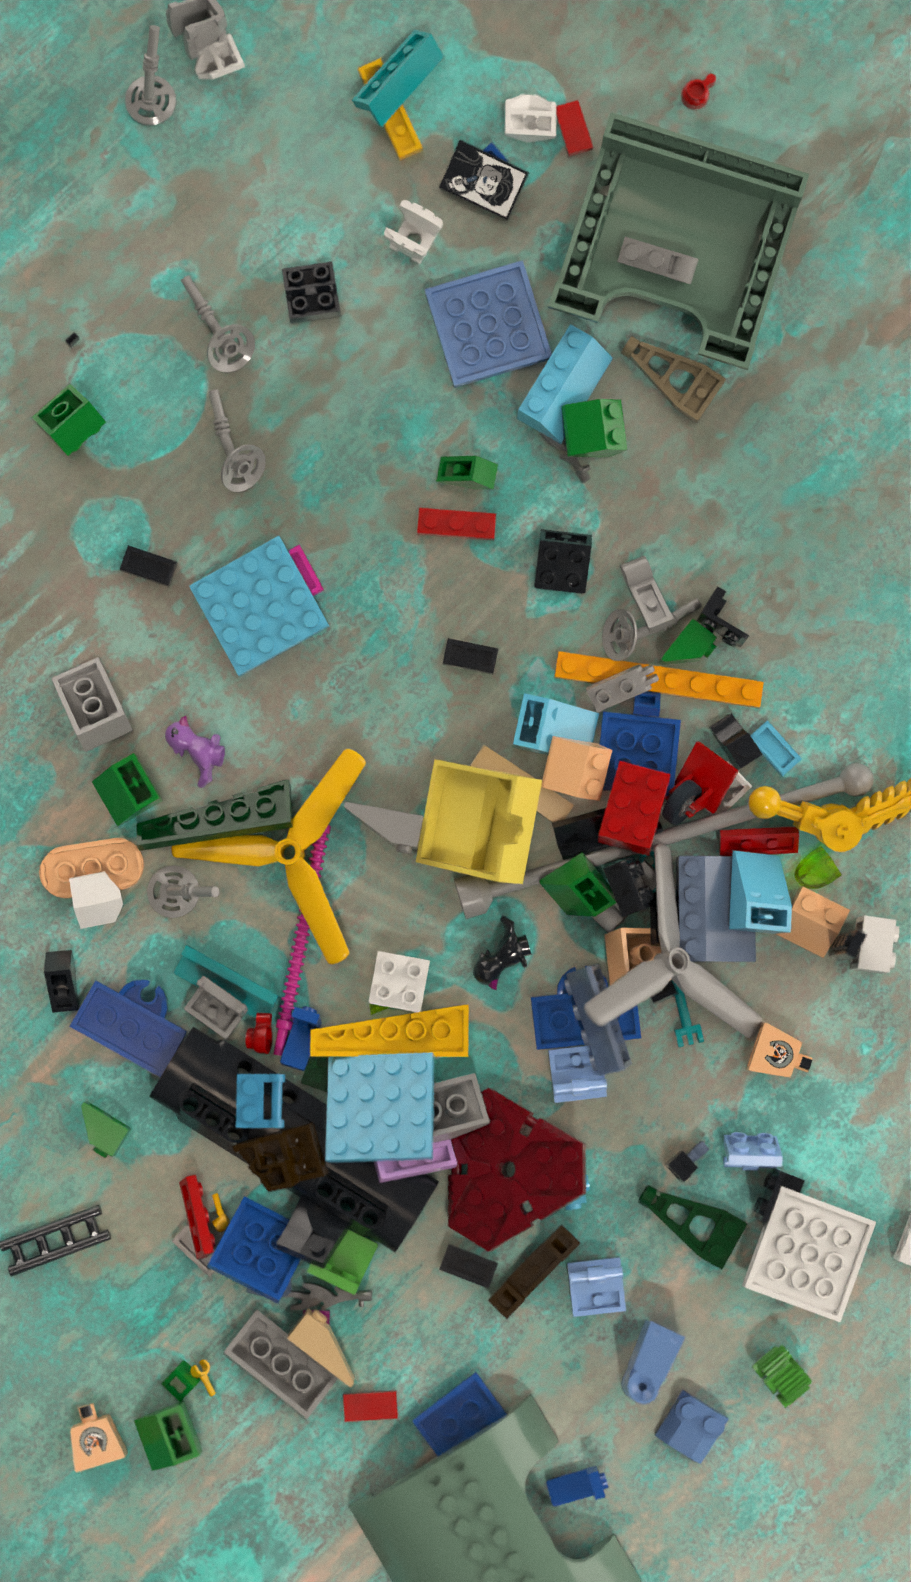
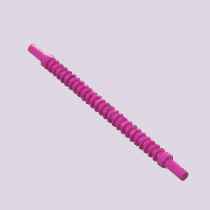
M329 824L322 836L312 844L314 849L310 850V853H312V857H309L311 861L310 866L316 871L318 878L322 877L319 871L323 870L321 863H324L322 856L326 855L323 852L324 848H327L325 841L329 840L326 836L331 831ZM302 912L300 916H297L300 922L296 923L298 930L294 931V933L297 934V937L293 938L295 945L291 946L294 952L290 953L292 960L288 961L291 967L287 968L289 975L285 976L288 978V982L284 983L287 988L283 990L285 997L281 998L284 1001L280 1005L282 1012L278 1013L281 1017L276 1022L278 1032L273 1054L282 1056L288 1030L292 1029L293 1022L290 1020L292 1010H294L293 1004L297 1002L295 995L299 994L296 992V989L300 987L298 985V981L301 980L299 974L303 973L300 967L304 966L302 959L306 958V956L303 955V952L307 951L305 944L309 943L306 937L310 936L308 933L310 928Z

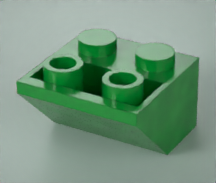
M134 753L113 764L92 781L117 827L163 801L138 756Z
M583 852L539 880L541 886L566 915L596 917L617 903L609 883Z
M184 1400L134 1419L152 1471L191 1460L200 1456L203 1451Z

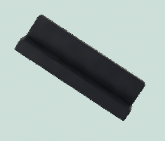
M606 808L552 823L556 843L563 860L576 857L582 852L587 854L611 847L610 845L598 842ZM660 821L658 822L655 834L663 832Z

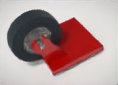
M697 741L675 780V787L670 789L669 796L665 797L667 802L663 808L662 816L671 824L677 825L687 817H693L704 808L712 814L716 813L739 770Z

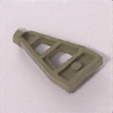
M633 336L630 337L621 351V354L635 363L675 409L696 423L726 381V378L702 363L639 341ZM637 348H640V352L638 354H634L635 350ZM658 356L670 363V367L663 376H659L649 367L648 362L652 357ZM675 370H683L694 376V382L684 394L678 393L670 384L669 377Z

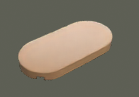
M111 838L60 846L52 849L45 856L40 865L39 876L45 889L59 898H72L70 878L103 871L107 873L108 877L120 890H125L135 885L141 878L144 870V858L134 843L123 838Z

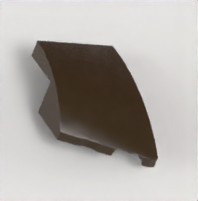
M313 1122L259 1136L232 1146L235 1153H240L249 1164L248 1168L259 1177L260 1183L268 1192L291 1188L300 1181L323 1177L328 1174Z

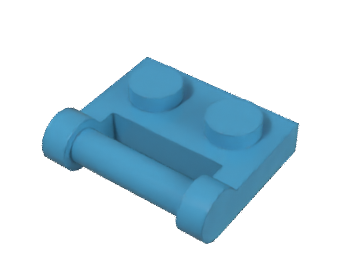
M237 1074L236 1128H284V1120H282V1083H285V1074ZM264 1083H272L271 1120H263Z

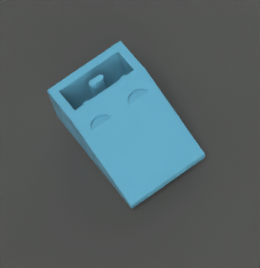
M524 693L512 748L548 755L553 736L593 743L599 713Z
M733 851L729 929L770 934L791 933L792 904L780 856Z

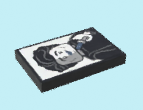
M459 140L439 188L509 220L530 172L463 140Z

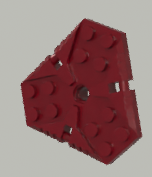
M488 1087L481 1092L490 1123L450 1139L457 1166L451 1168V1175H448V1227L486 1251L492 1252L533 1227V1221L538 1218L540 1220L548 1218L586 1194V1144L545 1119L534 1118L533 1112ZM527 1126L532 1128L528 1136L523 1133ZM512 1162L515 1165V1173L509 1177L507 1166ZM462 1164H468V1175H462ZM527 1203H529L533 1209L528 1213L524 1208V1205Z

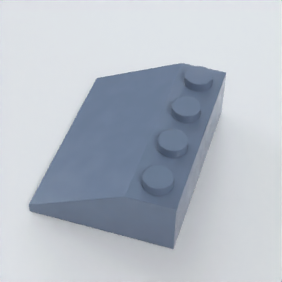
M678 856L676 858V896L678 899L680 948L687 952L692 962H756V933L729 929L732 857Z
M595 964L566 974L568 979L564 980L568 995L573 994L576 1005H573V1011L577 1021H582L584 1030L581 1031L585 1046L590 1045L593 1055L589 1056L593 1070H598L599 1075H605L627 1069L632 1065L617 1017L602 1026H598L589 1018L585 1010V1004L607 988L600 965Z

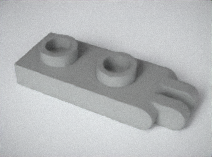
M639 664L586 687V691L597 713L652 688L650 684L659 680L657 674L646 677V675L654 672L653 665L642 668Z

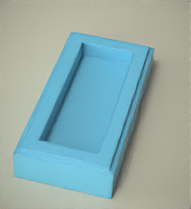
M768 720L750 735L761 751L762 756L781 777L802 760Z

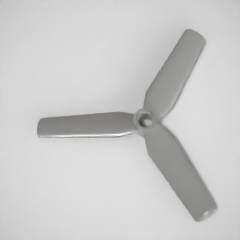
M663 844L655 845L657 918L661 953L657 954L651 961L641 962L585 1004L587 1015L596 1025L602 1026L662 991L670 979H672L685 995L747 1038L754 1037L760 1029L762 1023L761 1016L705 968L690 961L687 952L680 948L671 850Z

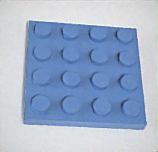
M523 260L425 289V295L454 388L549 360L551 357V349Z

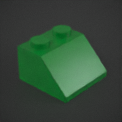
M71 384L67 385L32 416L33 420L67 456L80 449L82 443L91 435L98 433L106 423L94 406Z
M595 399L561 406L568 457L610 458L628 450L621 399Z

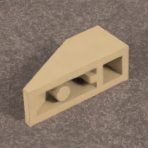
M308 1308L288 1333L287 1339L351 1388L355 1377L330 1325L326 1323L327 1317L316 1309L312 1312Z

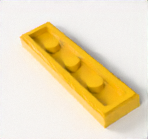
M381 58L358 68V73L364 86L382 67L383 62ZM401 105L383 125L399 161L423 151V147L403 105Z

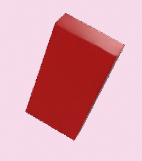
M579 100L556 106V119L568 157L593 150Z
M396 1390L343 1394L345 1422L398 1419Z

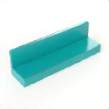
M414 30L352 99L355 107L370 111L377 124L383 126L443 59V54L433 35Z
M188 945L185 946L181 953L183 956L174 971L175 975L197 987L198 980L204 975L247 1006L248 1011L246 1014L255 1019L257 1013H271L280 997Z

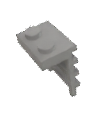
M203 975L197 982L198 990L184 1007V1010L227 1040L247 1013V1006Z

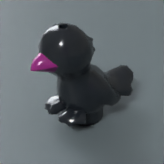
M507 916L500 918L501 924L504 927V936L498 943L495 954L490 956L489 950H486L485 954L481 953L473 969L474 978L479 983L488 985L493 990H497L498 980L503 970L518 963L527 968L525 957L532 955L526 935L517 937L514 921L510 920Z

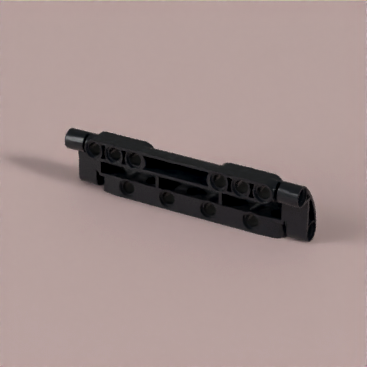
M193 1027L167 1065L149 1097L167 1109L172 1110L180 1122L245 1163L247 1162L240 1153H235L232 1146L234 1144L313 1122L328 1175L377 1205L385 1213L326 1175L300 1181L295 1186L286 1189L299 1197H306L328 1213L349 1222V1229L363 1237L374 1238L377 1242L396 1253L439 1184V1181L426 1173L380 1183L374 1161L328 1163L325 1160L327 1104L285 1079V1083H282V1097H290L293 1103L288 1104L282 1099L284 1128H236V1118L191 1091L190 1088L236 1116L237 1074H240L237 1069L243 1068L249 1074L277 1073L232 1044L223 1040L217 1042ZM264 1083L263 1120H271L272 1083ZM183 1105H192L195 1111H186ZM205 1119H214L217 1125L211 1126L207 1124ZM228 1133H236L240 1139L232 1140ZM318 1189L326 1190L329 1197L321 1196L318 1193ZM340 1203L348 1204L351 1211H344ZM363 1217L370 1218L373 1221V1225H366Z

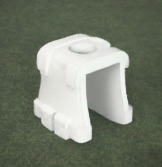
M403 200L399 205L405 219L398 232L386 228L384 237L390 241L389 248L396 252L400 251L406 256L411 257L412 261L421 264L439 230H441L443 221L435 217V214L430 210H424L423 206ZM411 234H417L421 237V243L417 244L407 237Z

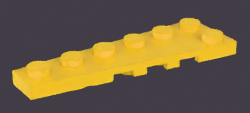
M459 1005L311 1029L310 1056L433 1053L434 1057H468L469 1005Z

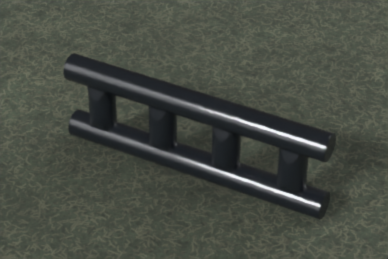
M100 1205L0 1241L1 1251L10 1249L15 1261L14 1265L8 1267L10 1276L18 1275L111 1240L108 1230L99 1231L95 1217L102 1215ZM85 1221L90 1236L75 1241L70 1226ZM60 1230L65 1246L50 1251L45 1236ZM35 1240L40 1255L25 1260L20 1245Z

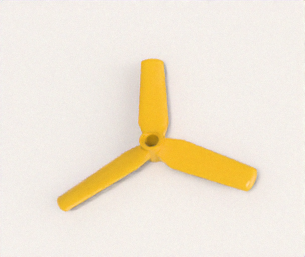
M344 749L293 817V828H289L286 839L278 842L264 835H240L171 846L172 855L176 858L257 867L277 862L284 864L288 887L327 963L337 964L348 957L349 950L317 873L304 860V850L322 836L366 765V761L356 751ZM293 846L295 848V855L292 859L286 860L284 851L287 847Z

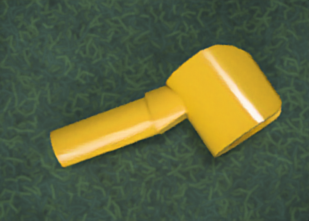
M216 1193L212 1195L219 1217L214 1219L212 1223L218 1232H223L227 1229L230 1220L224 1213L219 1195Z
M202 1359L199 1361L202 1372L198 1370L196 1365L191 1367L190 1372L193 1377L201 1379L211 1397L216 1392L207 1375L210 1365L207 1360Z

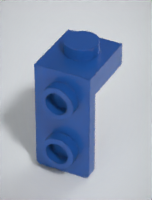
M303 1006L302 1009L294 1007L291 1016L293 1026L280 1059L282 1065L305 1071L310 1058V1030L320 1028L322 1024L320 1014H317L315 1009Z
M597 1465L546 1481L554 1507L594 1496L595 1500L605 1498L604 1489L609 1488L605 1473L599 1474Z

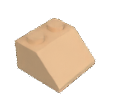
M553 736L541 787L578 798L600 801L612 750L598 743Z
M800 887L791 903V933H778L776 935L824 958L838 936L850 910L805 887Z
M619 928L605 934L610 985L641 962L651 961L657 954L661 953V947L651 945L650 928Z

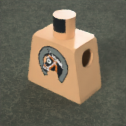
M762 1022L746 1070L791 1078L794 1068L808 1073L813 1058L799 1053L802 1046L801 1041L768 1023Z
M93 1403L79 1407L78 1410L82 1422L71 1427L75 1472L125 1458L128 1454L127 1448L110 1414L97 1418Z

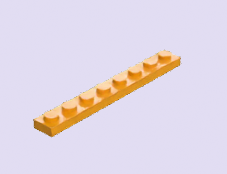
M558 651L554 678L595 684L640 664L644 668L648 664L614 661L608 658ZM653 665L654 672L646 675L648 677L652 674H657L659 678L657 682L650 684L652 688L648 692L752 708H760L764 684L762 681Z

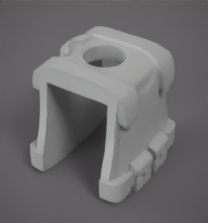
M186 0L179 3L174 1L168 4V9L166 10L167 25L174 37L184 32V47L186 54L191 60L199 57L198 53L214 42L218 41L220 43L225 40L227 21L225 13L217 0Z

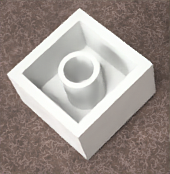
M872 916L857 917L855 930H860L867 934L855 959H851L850 969L879 974L890 973V968H894L896 962V953L892 952L893 942H897L899 937V926H896V920Z

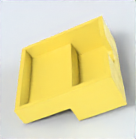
M434 759L416 862L496 882L523 884L542 780Z

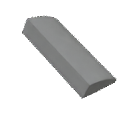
M256 1310L222 1354L303 1419L307 1420L338 1378L289 1341L286 1332Z

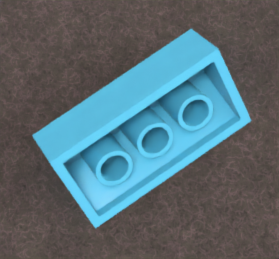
M570 324L518 409L517 419L562 444L565 439L561 406L588 401L613 357L592 336Z

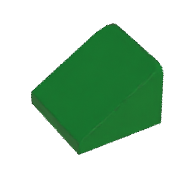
M184 1360L161 1383L179 1402L201 1381L200 1378L192 1376L190 1372L191 1366Z

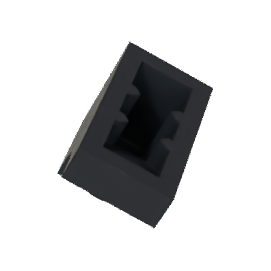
M732 713L709 727L737 770L742 769L762 755L750 734L741 727Z
M72 950L46 952L44 976L52 1013L79 1010L76 967Z

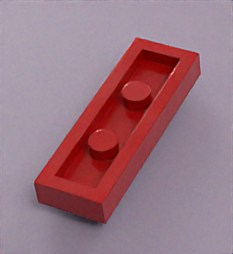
M419 508L417 535L494 541L496 513Z
M795 826L720 830V856H732L733 851L760 854L798 853L799 829Z
M196 1175L186 1176L179 1182L198 1260L207 1258L214 1253L215 1239L208 1229L209 1213L207 1208L203 1207L201 1199L203 1197L202 1184L197 1182Z

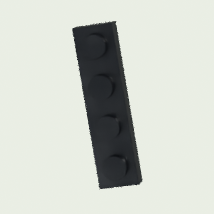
M860 930L841 933L829 948L832 950L830 957L837 961L855 959L867 934Z

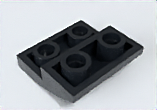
M333 262L282 269L290 324L341 316Z

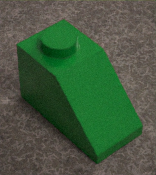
M444 456L440 459L436 482L474 490L494 489L498 464L479 456Z
M692 618L662 656L659 663L661 665L696 662L703 656L708 658L717 647L713 644L717 637Z
M88 1101L83 1102L81 1109L89 1143L95 1146L93 1151L104 1158H107L108 1155L111 1157L115 1156L132 1128Z

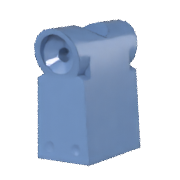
M645 1320L628 1362L627 1370L622 1377L621 1387L624 1394L641 1404H647L655 1400L686 1337L652 1321Z

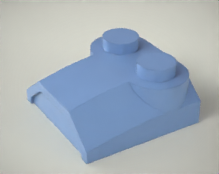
M682 1389L655 1436L683 1455L701 1464L716 1439L723 1433L729 1418Z

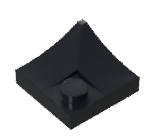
M301 1196L285 1230L276 1243L277 1249L324 1269L349 1230V1222L328 1213L306 1197Z

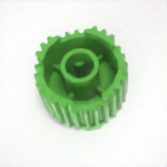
M783 1345L773 1347L751 1366L760 1378L766 1376L763 1380L764 1384L773 1395L778 1391L779 1394L776 1395V1398L784 1408L791 1405L810 1389L809 1385L812 1383V1380Z

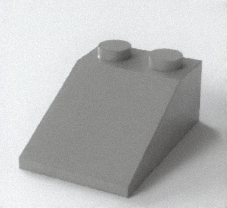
M99 657L51 678L85 752L133 731Z
M345 802L344 808L346 812L390 845L395 846L397 852L412 854V850L418 851L423 816Z
M475 1073L434 1083L433 1143L453 1139L490 1123Z

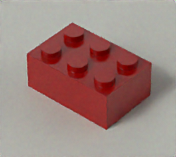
M619 761L600 828L598 842L649 856L671 774Z

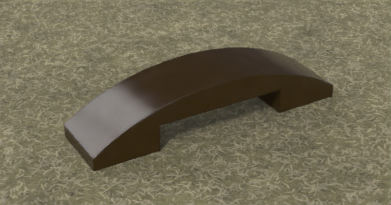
M561 1224L518 1266L488 1301L508 1319L534 1289L581 1242Z

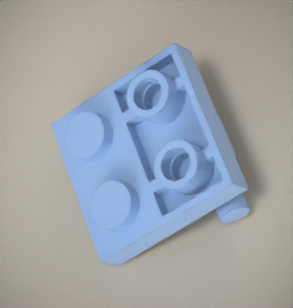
M590 1045L548 1050L554 1103L607 1097L605 1075H599L598 1070L594 1071L590 1063L589 1056L593 1055Z
M741 1132L724 1135L723 1145L726 1157L723 1159L724 1167H737L749 1171H758L759 1168L777 1169V1167H782L783 1156L777 1136L769 1133H759L755 1136L746 1135Z
M620 1257L567 1262L573 1317L626 1311L622 1279L623 1270Z

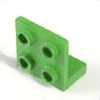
M349 1229L325 1268L322 1269L310 1264L307 1272L355 1295L378 1247V1243Z

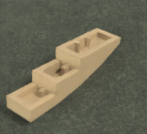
M483 745L470 765L534 778L485 745ZM541 787L536 812L553 823L564 820L574 805L555 791Z

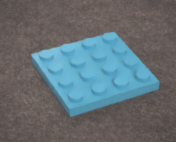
M280 536L275 537L189 586L239 677L330 627Z
M405 1053L329 1056L325 1160L328 1163L433 1160L434 1054Z

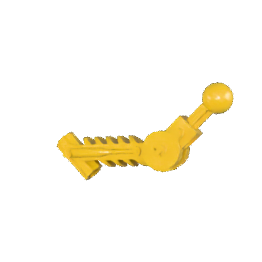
M911 778L907 782L905 780L899 782L895 787H887L883 792H875L870 798L869 796L862 798L855 807L850 809L842 804L829 803L820 807L802 801L800 806L781 800L777 790L769 786H761L753 790L749 796L748 804L752 814L758 818L769 819L778 815L793 820V825L796 828L813 834L816 839L824 843L828 848L837 852H845L854 848L859 843L862 835L866 834L871 828L875 830L883 823L887 825L895 818L899 820L911 809Z

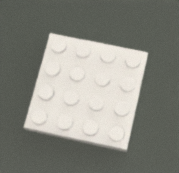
M781 1186L769 1218L764 1223L742 1286L841 1322L876 1222Z

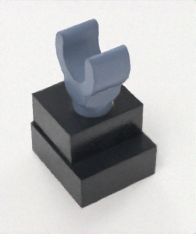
M700 1141L687 1155L684 1151H679L665 1163V1166L680 1182L684 1183L698 1168L694 1162L703 1156L709 1148L703 1141Z

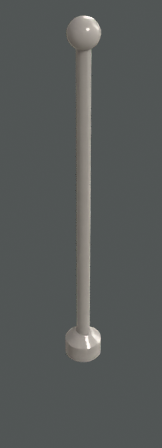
M852 763L841 771L840 777L780 794L781 800L798 806L802 801L811 802L841 792L854 797L863 796L872 788L874 778L871 770L866 765ZM749 804L664 829L663 832L655 834L651 850L657 844L669 845L758 817L752 814ZM611 846L584 855L596 867L639 853ZM573 858L525 871L523 884L496 881L488 883L484 878L471 875L454 879L465 918L469 919L486 914L493 902V897L540 884V879Z

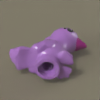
M183 716L178 722L167 727L165 739L175 754L179 753L182 757L184 750L189 752L193 762L200 770V778L197 785L199 788H204L208 783L212 782L214 766L221 767L225 757V747L219 745L221 737L218 734H214L209 739L195 735L189 727L187 717Z

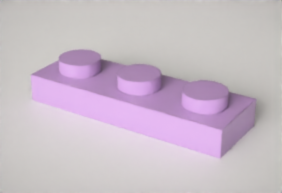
M449 1139L433 1143V1160L374 1161L379 1182L381 1183L455 1168L457 1161L451 1140Z

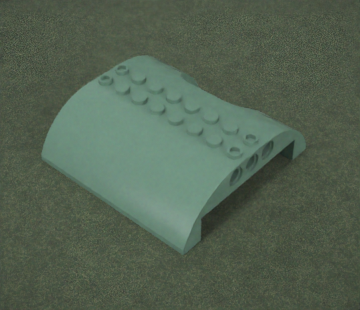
M611 112L594 171L548 308L598 323L606 304L616 297L630 296L684 312L696 320L702 331L698 355L748 370L795 215L810 174ZM628 237L699 259L691 284L617 262L624 238Z
M532 1395L508 1408L509 1413L378 1494L373 1495L371 1492L349 1505L352 1514L392 1582H642L614 1534L591 1547V1555L584 1559H571L564 1556L556 1548L528 1501L525 1492V1481L532 1467L549 1453L559 1441Z

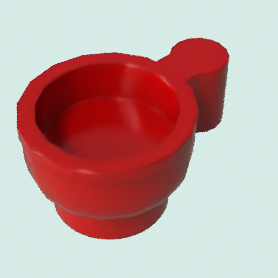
M710 73L703 81L694 79L687 82L681 92V101L684 106L692 110L705 107L709 100V88L715 85L716 76Z
M257 1013L255 1028H248L246 1032L245 1042L247 1049H253L261 1054L270 1053L273 1039L271 1013Z

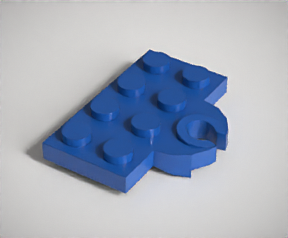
M575 967L562 975L557 985V995L531 997L536 1050L585 1045L581 1035V1031L584 1030L582 1021H577L573 1011V1005H576L573 994L568 995L564 980L568 979L566 974L576 971ZM604 977L606 986H607V988H608L609 986H608L607 980H606V978ZM638 1005L617 1017L624 1040L641 1038Z
M95 980L69 1027L161 1077L188 1032L165 1019L168 1012V998L164 990L158 986L155 989L154 1000L146 1002L142 999L141 993L144 988L150 985L151 981L133 980L124 985L119 993Z

